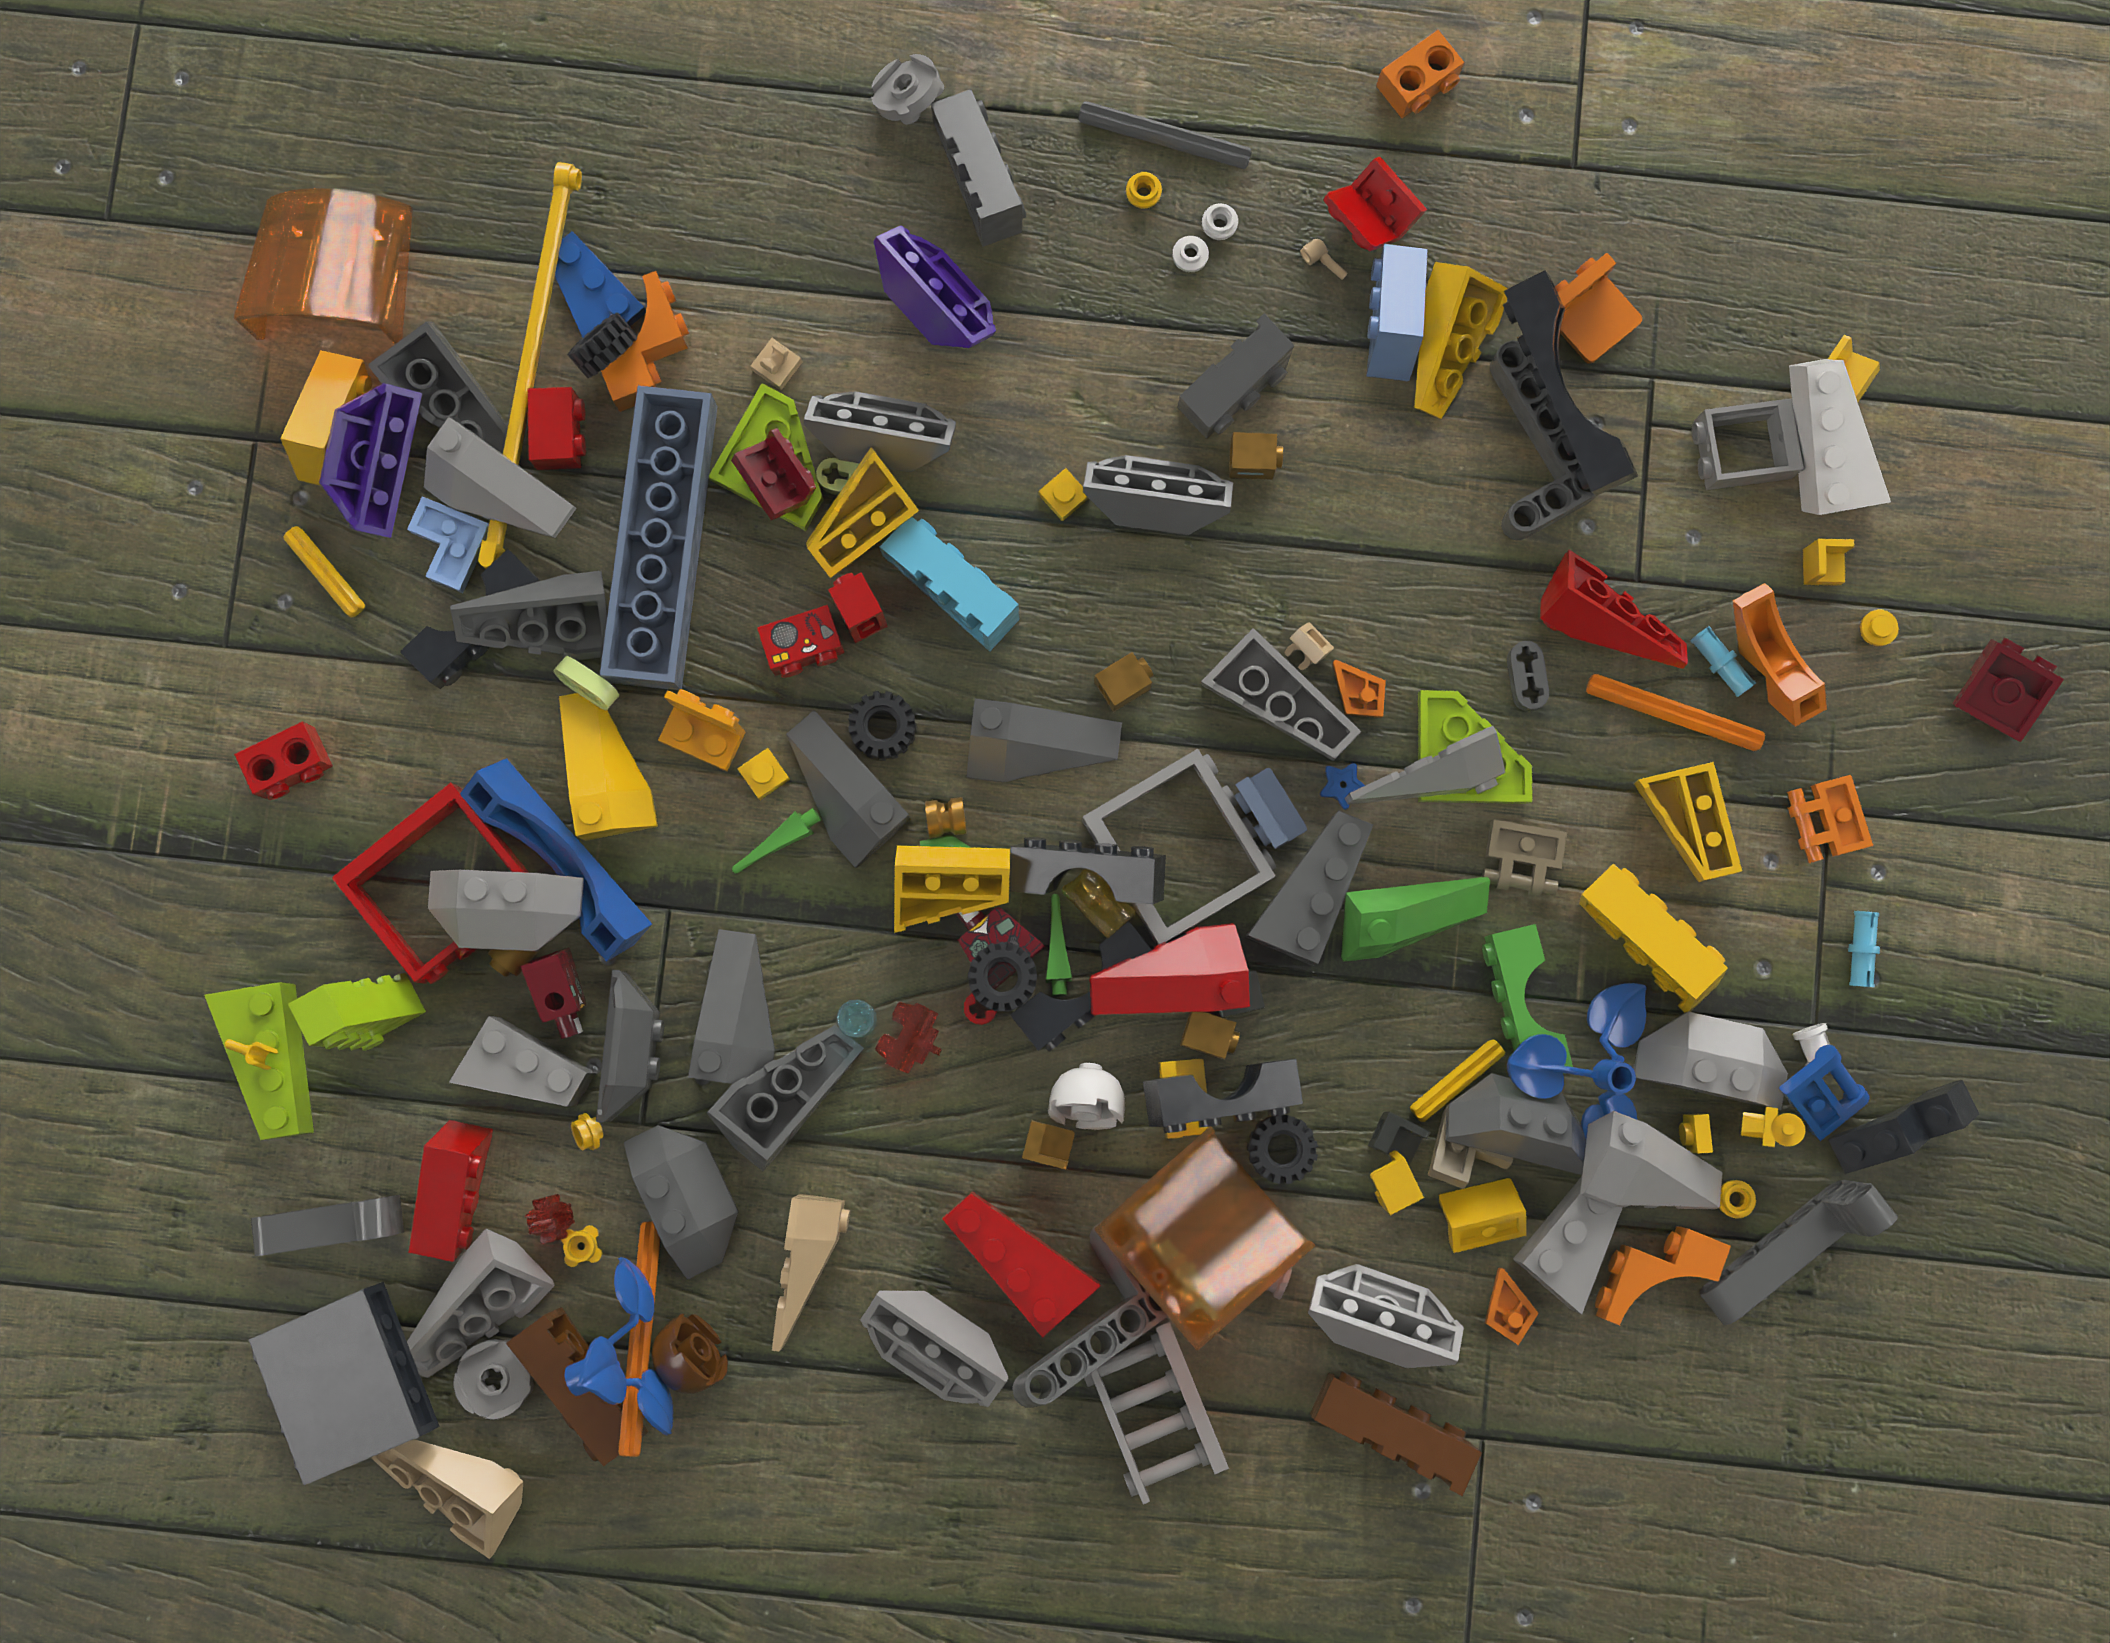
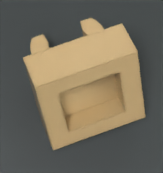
M771 338L750 366L752 371L781 391L800 367L802 360L788 348Z
M1308 622L1290 637L1293 643L1287 647L1285 655L1288 657L1295 650H1301L1305 655V659L1298 668L1304 670L1312 663L1317 664L1324 659L1334 647Z

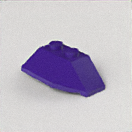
M901 225L876 236L874 246L884 292L932 345L971 348L995 334L996 328L993 324L990 301L941 248L922 237L910 234L909 230Z
M383 383L336 408L334 411L319 483L353 530L389 538L392 536L422 397L420 392Z

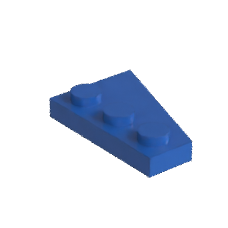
M573 231L562 239L555 277L583 338L595 326L601 324L603 320L616 312L620 314L629 326L633 325L646 313L645 307Z

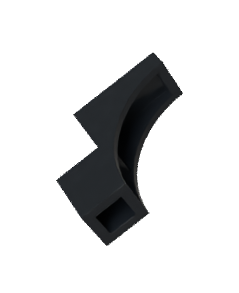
M1963 1080L1930 1089L1910 1103L1868 1123L1835 1134L1828 1140L1845 1174L1914 1154L1929 1139L1964 1129L1979 1115V1112Z

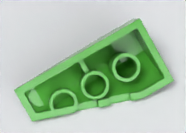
M1488 877L1346 892L1342 960L1345 962L1379 958L1486 914L1490 879Z

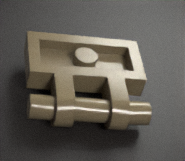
M1492 820L1485 857L1500 860L1498 870L1484 868L1481 877H1488L1490 884H1494L1496 889L1507 891L1511 887L1527 890L1529 895L1541 896L1542 893L1556 895L1558 881L1545 879L1547 868L1554 870L1562 869L1567 832ZM1513 863L1533 866L1531 876L1512 873Z

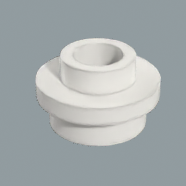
M1220 203L1210 206L1204 212L1202 227L1209 237L1215 240H1225L1235 233L1238 226V216L1233 208ZM1216 219H1222L1225 221L1226 226L1219 228L1213 222Z
M1185 236L1179 239L1173 248V261L1179 269L1185 272L1199 271L1207 263L1209 256L1208 247L1202 239L1196 236ZM1188 248H1193L1196 250L1197 255L1195 257H1188L1184 251Z

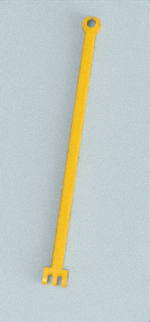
M558 162L554 170L551 206L503 455L519 465L528 418V388L534 387L570 194L573 190L579 191L582 183V172L580 169L575 168L574 164ZM490 520L486 541L482 540L479 553V563L485 569L506 551L503 549L507 523Z

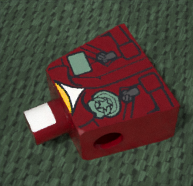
M996 907L987 916L981 910L964 915L962 912L956 913V916L969 930L958 939V942L970 962H972V959L976 957L981 949L983 950L992 943L1007 942L1018 945L1030 955L1031 959L1044 949V945L1000 907ZM999 962L993 965L988 972L989 985L994 990L1016 972L1014 966L1006 962Z
M570 947L534 958L520 966L541 1021L544 1023L554 1019L561 1039L583 1032L577 1011L586 1006V999ZM555 992L562 995L564 1003L556 1000Z

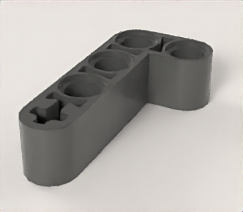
M400 1195L251 1218L255 1256L351 1241L371 1240L404 1233Z

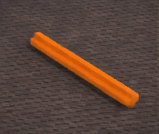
M1593 674L1587 683L1586 692L1590 695L1752 751L1760 750L1765 740V733L1758 729L1599 674Z

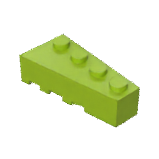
M406 973L398 974L392 979L390 975L381 976L376 979L378 984L372 982L370 978L361 979L354 983L345 981L323 984L288 1003L308 1045L325 1047L326 1050L338 1047L339 1050L350 1048L351 1051L362 1048L363 1051L369 1050L384 1042L383 1035L426 1011Z
M278 982L204 995L224 1047L225 1042L231 1039L245 1045L260 1042L278 1051L277 1054L270 1052L267 1055L265 1065L270 1066L271 1069L264 1070L248 1064L243 1054L225 1048L260 1140L314 1133L302 1033L288 1006V1003L297 999L296 985Z

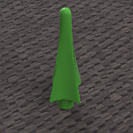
M811 808L803 815L800 812L794 811L766 840L732 867V871L739 873L762 858L814 834L810 827L821 820L819 814L814 808Z
M1053 894L1051 896V934L1046 983H1052V996L1060 997L1067 996V982H1072V974L1062 928L1060 897L1058 894Z

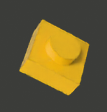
M1066 468L1038 491V495L1061 521H1064L1089 499L1083 493V486Z
M766 748L737 768L759 800H762L790 780L769 748Z
M1684 1114L1683 1123L1679 1126L1682 1145L1686 1146V1149L1691 1153H1712L1709 1114Z

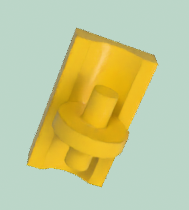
M1771 1107L1765 1108V1115L1743 1112L1741 1136L1762 1138V1146L1774 1148L1775 1141L1786 1147L1799 1144L1804 1138L1806 1132L1805 1125L1797 1115L1783 1113L1778 1116V1108Z

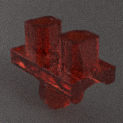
M899 1002L892 1014V1020L904 1027L898 1039L888 1034L881 1036L875 1051L887 1060L885 1064L909 1074L915 1061L922 1065L924 1064L929 1051L940 1056L943 1049L933 1045L939 1030L932 1027L939 1013L917 1002L915 1005Z

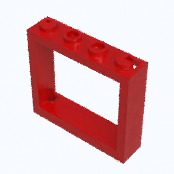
M451 782L332 877L412 980L422 984H426L428 981L430 984L437 982L448 973L447 966L457 958L460 960L467 958L477 949L459 948L453 941L424 965L361 885L457 808L463 811L511 872L529 873L490 824L484 822L460 795L462 788Z

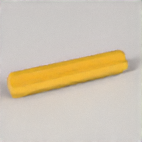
M294 526L284 534L283 538L346 615L355 617L365 609L364 602L303 529Z
M1494 1039L1487 1041L1410 1106L1413 1115L1421 1122L1428 1120L1505 1055L1502 1046Z

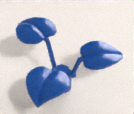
M1636 983L1614 985L1597 994L1589 1005L1587 1012L1588 1026L1591 1030L1602 1034L1599 1041L1612 1060L1604 1059L1599 1061L1593 1070L1564 1066L1567 1058L1564 1045L1551 1035L1537 1034L1524 1040L1509 1057L1507 1071L1512 1082L1525 1094L1546 1099L1558 1095L1563 1090V1073L1593 1078L1597 1087L1607 1091L1599 1095L1598 1100L1600 1104L1589 1106L1582 1116L1581 1127L1586 1139L1588 1124L1612 1111L1637 1120V1113L1633 1102L1623 1094L1633 1088L1636 1081L1635 1071L1629 1064L1623 1063L1624 1057L1618 1055L1611 1045L1627 1047L1634 1044L1641 1037L1646 1023V986Z
M620 1257L618 1258L619 1263L615 1270V1292L623 1309L630 1314V1319L627 1324L609 1339L602 1336L595 1338L590 1344L585 1359L565 1368V1381L573 1395L579 1396L592 1392L612 1405L622 1403L626 1396L627 1386H634L639 1390L637 1403L644 1417L664 1435L672 1434L673 1402L669 1387L662 1382L656 1371L652 1369L643 1372L642 1380L640 1378L626 1379L613 1346L615 1342L638 1324L639 1319L647 1323L652 1320L654 1314V1297L649 1282L635 1264L626 1258Z

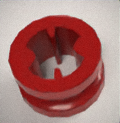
M971 993L966 998L964 1013L971 1022L977 1025H984L990 1023L995 1018L997 1011L988 1010L985 1013L986 1018L977 1019V1013L972 1015L970 1012V1006L976 1004L975 996Z

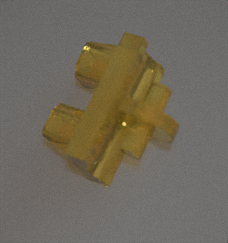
M1085 868L1078 877L1061 888L1062 893L1107 939L1135 915V910L1127 902L1115 900L1113 891L1107 881L1092 870Z

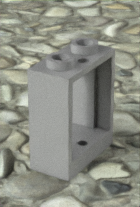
M1791 398L1706 409L1694 420L1692 439L1694 444L1699 446L1698 474L1702 480L1704 479L1706 490L1788 480L1804 469ZM1767 420L1775 467L1722 474L1714 427Z

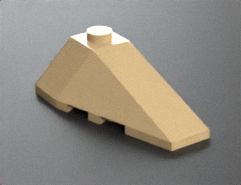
M799 1194L791 1200L784 1250H791L790 1258L786 1257L781 1271V1288L785 1290L784 1296H780L777 1305L772 1351L779 1352L785 1346L839 1240L840 1232H847L850 1210L844 1209L845 1200Z
M415 1439L371 1457L403 1488L409 1489L413 1486L417 1489L421 1498L425 1501L423 1506L430 1513L433 1514L437 1509L454 1523L450 1531L489 1559L496 1552L522 1504L523 1480L513 1470L509 1468L504 1469L490 1460Z

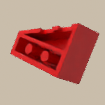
M449 1120L424 1145L408 1253L454 1262L464 1249L467 1250L470 1247L474 1233L471 1223L479 1200V1189L493 1129Z

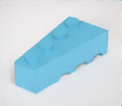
M910 517L880 546L882 556L986 649L991 651L1019 621V604L1009 594L992 583L982 570L977 567L974 568L965 561L964 556L956 547L950 543L945 544L936 537L937 532L929 523L923 519L916 521L913 517Z

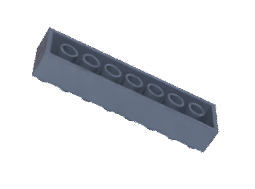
M638 386L600 669V676L609 683L671 690L682 689L718 408L711 393Z

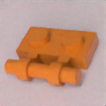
M1851 775L1812 785L1811 789L1815 799L1806 802L1802 788L1787 792L1791 804L1787 808L1790 817H1795L1801 837L1797 840L1800 850H1805L1808 863L1824 859L1820 849L1821 844H1829L1832 857L1873 846ZM1819 812L1825 832L1816 834L1810 813Z

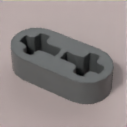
M1522 641L1509 651L1507 667L1515 705L1525 712H1533L1540 709L1547 702L1549 686L1541 648L1532 641ZM1522 650H1525L1526 655H1533L1534 658L1528 664L1529 673H1526L1524 662H1517L1516 659L1522 653ZM1529 679L1532 691H1539L1540 696L1534 699V703H1531V700L1527 697L1523 698L1522 695L1528 689L1527 680Z

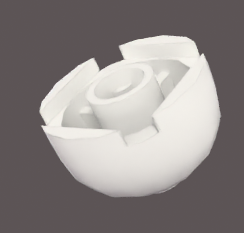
M1082 1063L1079 1068L1071 1069L1059 1077L1051 1091L1048 1113L1050 1118L1064 1125L1065 1118L1079 1120L1076 1123V1128L1094 1130L1116 1127L1117 1119L1121 1123L1124 1121V1093L1119 1081L1110 1073L1103 1071L1102 1066L1095 1063Z

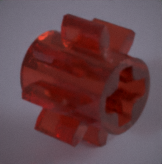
M559 1194L534 1199L532 1201L534 1208L528 1214H525L529 1235L540 1236L541 1244L567 1238L568 1233L566 1230L575 1223L571 1203L560 1202Z

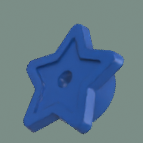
M1352 763L1342 770L1326 766L1325 772L1328 782L1321 790L1320 796L1334 798L1344 810H1347L1350 805L1347 804L1345 797L1349 793L1366 786L1357 779V765ZM1344 781L1347 784V786L1345 788H1341L1340 782Z

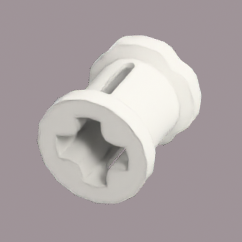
M1826 1023L1813 1025L1792 1034L1794 1040H1799L1806 1056L1807 1062L1805 1066L1815 1059V1053L1820 1047L1830 1045L1825 1033L1828 1029Z

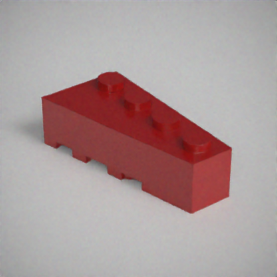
M973 1191L942 1218L1042 1338L1101 1286L1097 1279L1087 1274L1069 1259L1059 1254Z

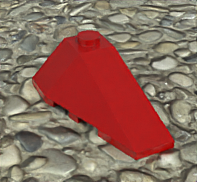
M1568 550L1541 598L1540 619L1543 620L1547 627L1554 631H1561L1574 639L1683 669L1688 664L1687 643L1654 615L1648 614L1643 616L1632 602L1634 598L1626 591L1619 595L1604 582L1608 577L1604 572L1576 553Z
M1235 924L1196 927L1185 932L1186 935L1169 943L1163 942L1154 946V950L1134 959L1128 958L1089 976L1091 1013L1093 1015L1207 1012L1250 1007L1248 967Z

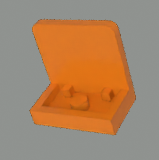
M1608 253L1604 254L1597 261L1591 257L1575 272L1578 276L1573 281L1568 283L1566 280H1563L1555 286L1565 308L1560 334L1587 363H1594L1642 322L1641 314L1607 277L1617 264Z

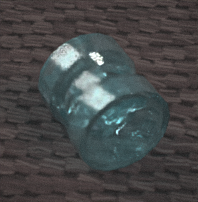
M858 999L849 1000L840 1007L837 1014V1024L840 1030L848 1036L855 1038L865 1037L875 1029L877 1013L865 1001Z

